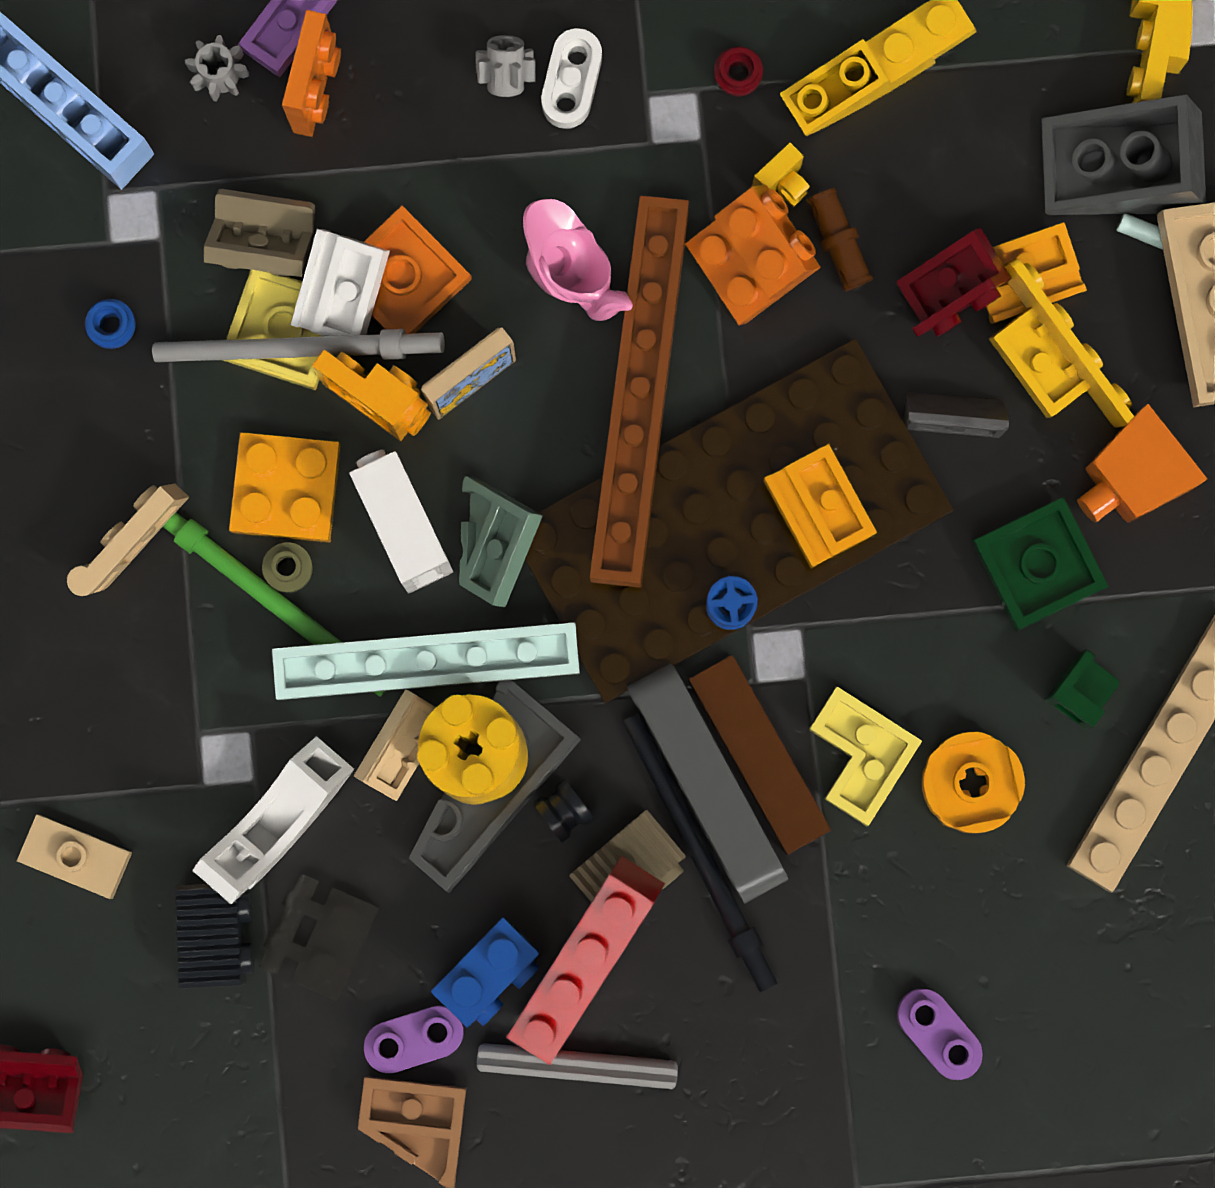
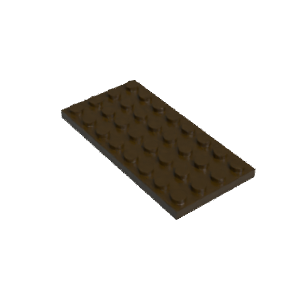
M854 339L659 446L641 588L593 583L590 580L603 477L538 512L543 516L525 561L560 624L575 623L578 657L603 702L606 704L628 692L627 685L670 662L675 666L742 629H722L716 626L708 617L706 598L712 585L719 579L728 576L740 577L748 581L755 589L758 598L757 609L751 620L744 626L746 627L947 516L954 510L860 345ZM829 444L877 533L810 568L763 480L768 475L780 471L787 465Z

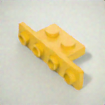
M1019 259L1007 262L1004 266L1012 278L1007 282L1027 309L989 338L990 342L1046 418L1053 417L1087 391L1113 427L1126 426L1134 418V415L1129 410L1132 407V402L1126 392L1116 383L1110 384L1100 370L1103 367V363L1099 355L1087 343H1080L1071 330L1074 324L1069 314L1058 303L1052 304L1043 292L1044 281L1037 270L1029 263L1023 264Z

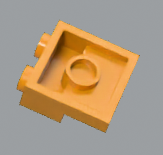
M323 350L312 364L323 385L400 442L407 433L415 436L431 414L426 409L428 403L419 397L421 392L416 388L418 383L394 365L390 371H387L377 363L368 376L363 373L365 369L345 353L340 352L335 358L326 350Z

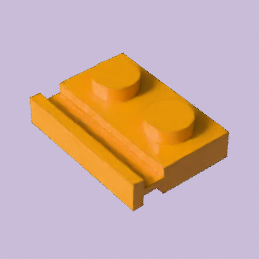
M1065 222L993 247L1003 265L1019 259L1023 264L1029 263L1042 277L1044 281L1042 290L1051 303L1087 291L1079 273L1080 268ZM1008 282L997 288L1001 297L986 306L990 324L1021 314L1027 309Z
M829 444L787 465L780 471L768 475L763 480L810 568L877 533Z

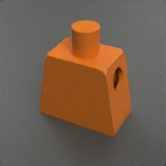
M1147 404L1134 415V418L1112 438L1085 468L1096 485L1078 498L1077 502L1085 515L1094 523L1098 522L1113 509H1116L1121 517L1129 523L1193 490L1206 481L1207 477L1151 406Z

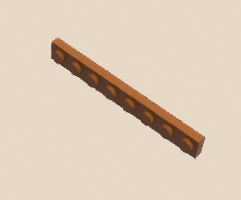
M640 196L627 290V295L632 301L633 307L631 310L624 312L590 571V580L593 583L639 588L642 586L690 208L689 200Z

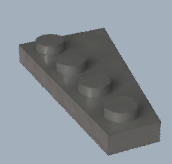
M512 680L499 681L496 687L497 692L492 700L501 705L518 722L525 736L528 749V764L523 778L511 793L485 804L471 805L462 803L444 793L442 799L438 800L409 856V859L448 893L453 890L581 740ZM478 743L475 745L469 744L465 753L468 756L473 754L479 757L483 748Z

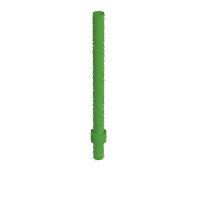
M176 512L163 526L175 536L174 542L189 554L196 552L311 644L343 643L207 536L208 530L193 518L187 521ZM377 691L374 693L381 697L386 691Z

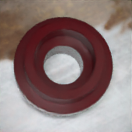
M732 47L725 50L717 58L714 67V77L717 85L722 91L732 96H745L752 93L759 86L763 76V65L760 58L754 51L745 47ZM734 66H741L747 71V76L744 79L736 80L731 77L729 70Z

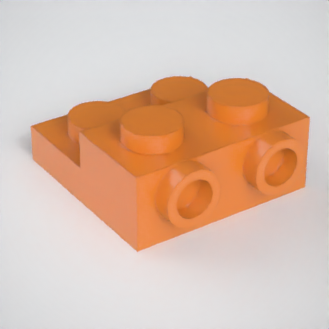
M767 185L748 189L716 214L714 222L685 243L738 325L748 323L821 268L814 257L816 250L813 243L802 231L795 229L786 215L788 207L785 201L775 190L769 189Z

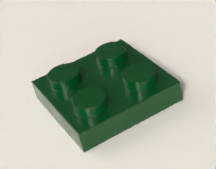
M1064 497L971 542L1015 631L1025 628L1109 587Z

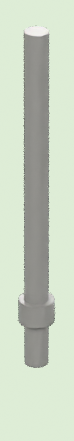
M383 329L380 335L155 342L152 347V356L155 362L318 357L323 350H326L333 356H338L340 352H343L348 356L381 355L384 360L405 359L407 354L443 353L445 340L442 332L406 334L404 329Z

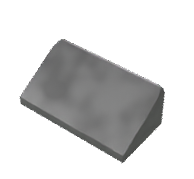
M909 392L905 396L903 422L908 430L999 438L1009 428L1006 406L1001 400Z

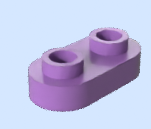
M924 988L911 990L901 998L896 1013L898 1024L937 1072L952 1080H963L972 1076L981 1065L983 1057L982 1047L975 1035L938 993ZM928 1005L933 1011L932 1020L924 1025L919 1024L915 1018L916 1010L920 1006ZM954 1045H962L966 1051L965 1059L959 1064H953L948 1057L949 1050Z
M432 1006L384 1021L373 1027L365 1038L364 1054L368 1063L377 1071L383 1073L399 1072L452 1054L463 1040L464 1025L445 1006ZM433 1023H442L446 1027L447 1037L445 1040L436 1042L430 1038L428 1029ZM385 1038H392L398 1044V1053L393 1057H386L380 1051V1043Z

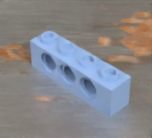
M0 12V84L122 190L154 155L145 138Z

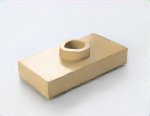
M405 689L355 772L354 777L397 801L419 765L417 758L419 734L426 718L436 707Z
M36 814L17 862L108 899H113L132 852Z

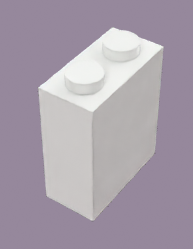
M378 450L359 459L356 462L358 469L349 474L406 591L411 593L453 573L396 451L386 455L384 450Z

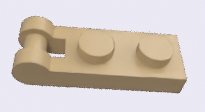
M175 483L163 485L159 488L155 485L149 487L134 503L133 507L137 512L126 525L122 521L117 523L102 538L100 543L105 548L90 564L75 567L69 572L67 585L70 591L78 596H86L108 588L185 503L189 496Z

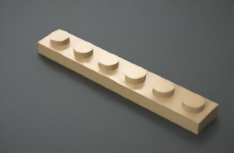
M1215 615L1066 865L1108 892L1115 890L1215 720Z

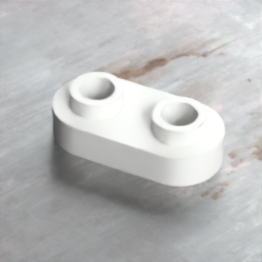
M577 28L567 30L557 38L553 47L542 91L541 103L546 119L559 128H573L580 125L587 118L591 108L602 62V48L597 37L587 30ZM574 52H581L587 59L584 63L575 65L568 58ZM563 98H570L575 102V107L570 111H562L557 107V103Z

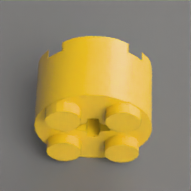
M453 695L437 706L423 723L418 738L417 758L428 779L439 789L457 801L476 805L502 798L517 787L527 768L528 749L525 736L518 722L501 705L483 696ZM478 743L483 748L479 757L473 754L468 756L464 752L468 744L475 745Z

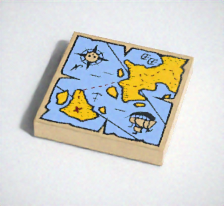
M498 327L422 385L421 390L426 403H428L427 406L438 420L516 361L513 341L503 328L499 329Z

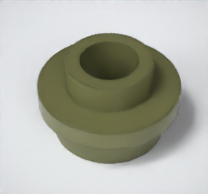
M284 542L273 546L266 553L262 563V572L265 580L271 587L280 592L290 593L300 590L309 582L313 572V564L310 555L303 547L295 543ZM285 558H291L296 563L295 571L289 576H283L278 571L280 561Z

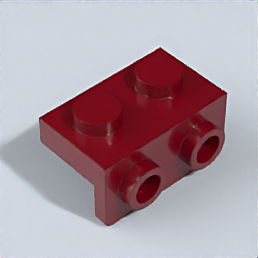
M980 227L896 283L921 322L912 328L916 336L919 337L933 330L936 337L960 324L962 320L958 313L970 305L977 312L1000 298L1001 294L997 288L1012 278Z
M0 1045V1128L73 1133L83 1080V1073L77 1057L71 1056L70 1053L60 1049H44L41 1051V1054L24 1053L15 1047Z

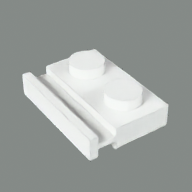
M317 229L291 325L310 330L322 336L366 335L390 250L347 236H341L325 229Z

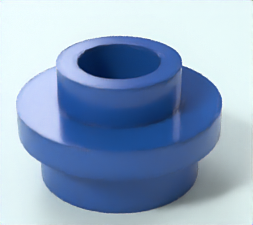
M104 299L95 303L89 309L85 318V329L89 338L98 346L106 349H115L125 345L132 338L136 327L135 317L131 309L125 303L116 299ZM110 317L118 318L120 324L116 331L107 333L103 330V324L106 319Z

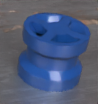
M728 576L719 579L712 585L706 598V611L709 619L716 626L726 630L744 627L751 620L757 609L758 598L755 589L748 581L740 577Z

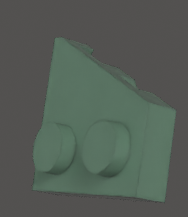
M465 476L462 492L470 493V521L461 522L463 556L460 560L459 585L491 605L506 607L543 515L479 478Z

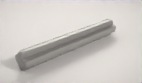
M489 1043L481 1044L477 1054V1069L481 1072L673 1089L677 1084L678 1066L673 1060L559 1050L552 1063L548 1065L520 1046Z

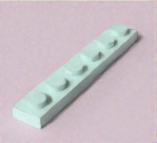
M575 623L272 649L276 700L580 674Z

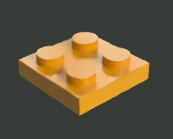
M240 432L229 531L237 534L330 543L341 444L334 441Z

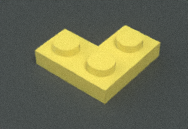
M839 687L833 690L809 728L811 732L850 756L849 761L824 799L865 826H869L922 740Z

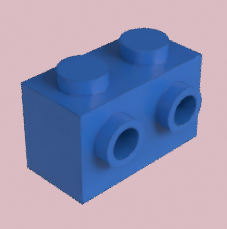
M503 917L442 979L431 993L466 1028L475 1020L484 1026L504 1005L498 996L511 983L520 989L540 968L533 960L541 951L506 917Z

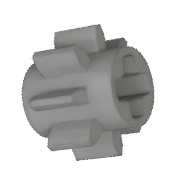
M221 35L217 36L215 43L206 45L198 40L196 45L199 51L196 54V58L185 59L188 70L198 73L190 81L194 90L198 91L206 86L213 101L218 100L220 93L228 91L237 96L239 94L236 87L238 79L249 77L246 66L235 64L244 56L241 47L237 45L228 50ZM223 61L226 67H219L217 75H211L208 69H216L217 63Z
M501 35L489 39L487 51H476L478 83H487V90L496 96L511 97L519 95L524 90V81H535L533 49H524L523 40L515 36Z

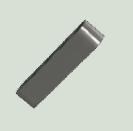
M670 662L627 685L635 705L743 904L788 881L784 868L673 664Z

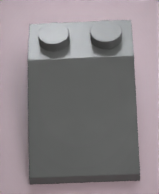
M1187 94L1042 118L1046 214H1158L1165 209L1206 204L1202 111Z

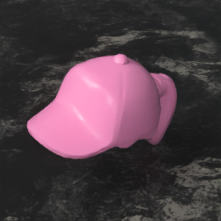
M541 199L532 202L526 207L523 216V228L529 247L526 266L535 282L547 294L566 302L579 303L589 317L596 321L608 320L619 311L632 309V301L626 292L610 290V261L602 248L596 243L593 233L583 225L568 205L556 199Z

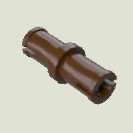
M836 188L825 190L807 199L806 202L811 208L824 239L820 242L823 252H829L843 285V291L855 289L872 281V274L869 273L856 242V239L860 237L856 227H850L838 199Z

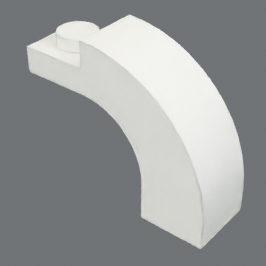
M316 736L289 760L278 778L259 802L223 839L199 860L192 871L232 904L248 888L251 890L293 846L332 800L354 768Z

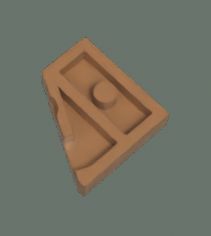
M365 1076L358 1130L376 1142L384 1144L393 1150L397 1156L411 1165L414 1164L438 1180V1183L445 1188H454L467 1088Z

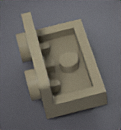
M219 189L215 196V219L204 244V262L222 265L230 269L244 268L270 272L276 276L302 277L314 242L315 205L311 202Z

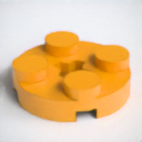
M981 732L961 733L943 741L928 756L922 773V792L928 808L944 826L963 833L987 832L1002 826L1016 811L1025 790L1024 771L1017 755L1000 740ZM968 768H974L976 776L984 775L987 785L979 788L980 796L976 798L971 797L969 790H961L959 780L966 778L965 770Z

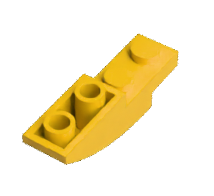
M929 0L867 42L862 39L781 92L780 95L804 134L808 136L863 108L936 63V58L975 34L976 28L958 0Z
M1132 0L1129 17L1144 19L1141 21L1136 39V49L1143 50L1140 67H1133L1127 87V96L1134 97L1133 103L1161 99L1166 72L1179 74L1189 60L1192 38V0Z

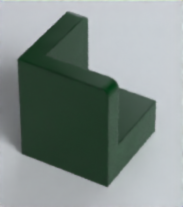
M1088 649L1076 656L1045 699L1047 703L1084 730L1094 728L1105 713L1102 709L1120 684L1116 677L1093 661L1096 655Z

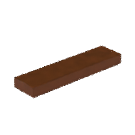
M733 655L688 679L786 855L831 831Z

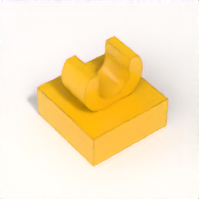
M789 143L754 176L752 187L767 185L769 189L778 191L784 200L794 207L808 194L807 190L810 187L797 173L801 168L804 156Z

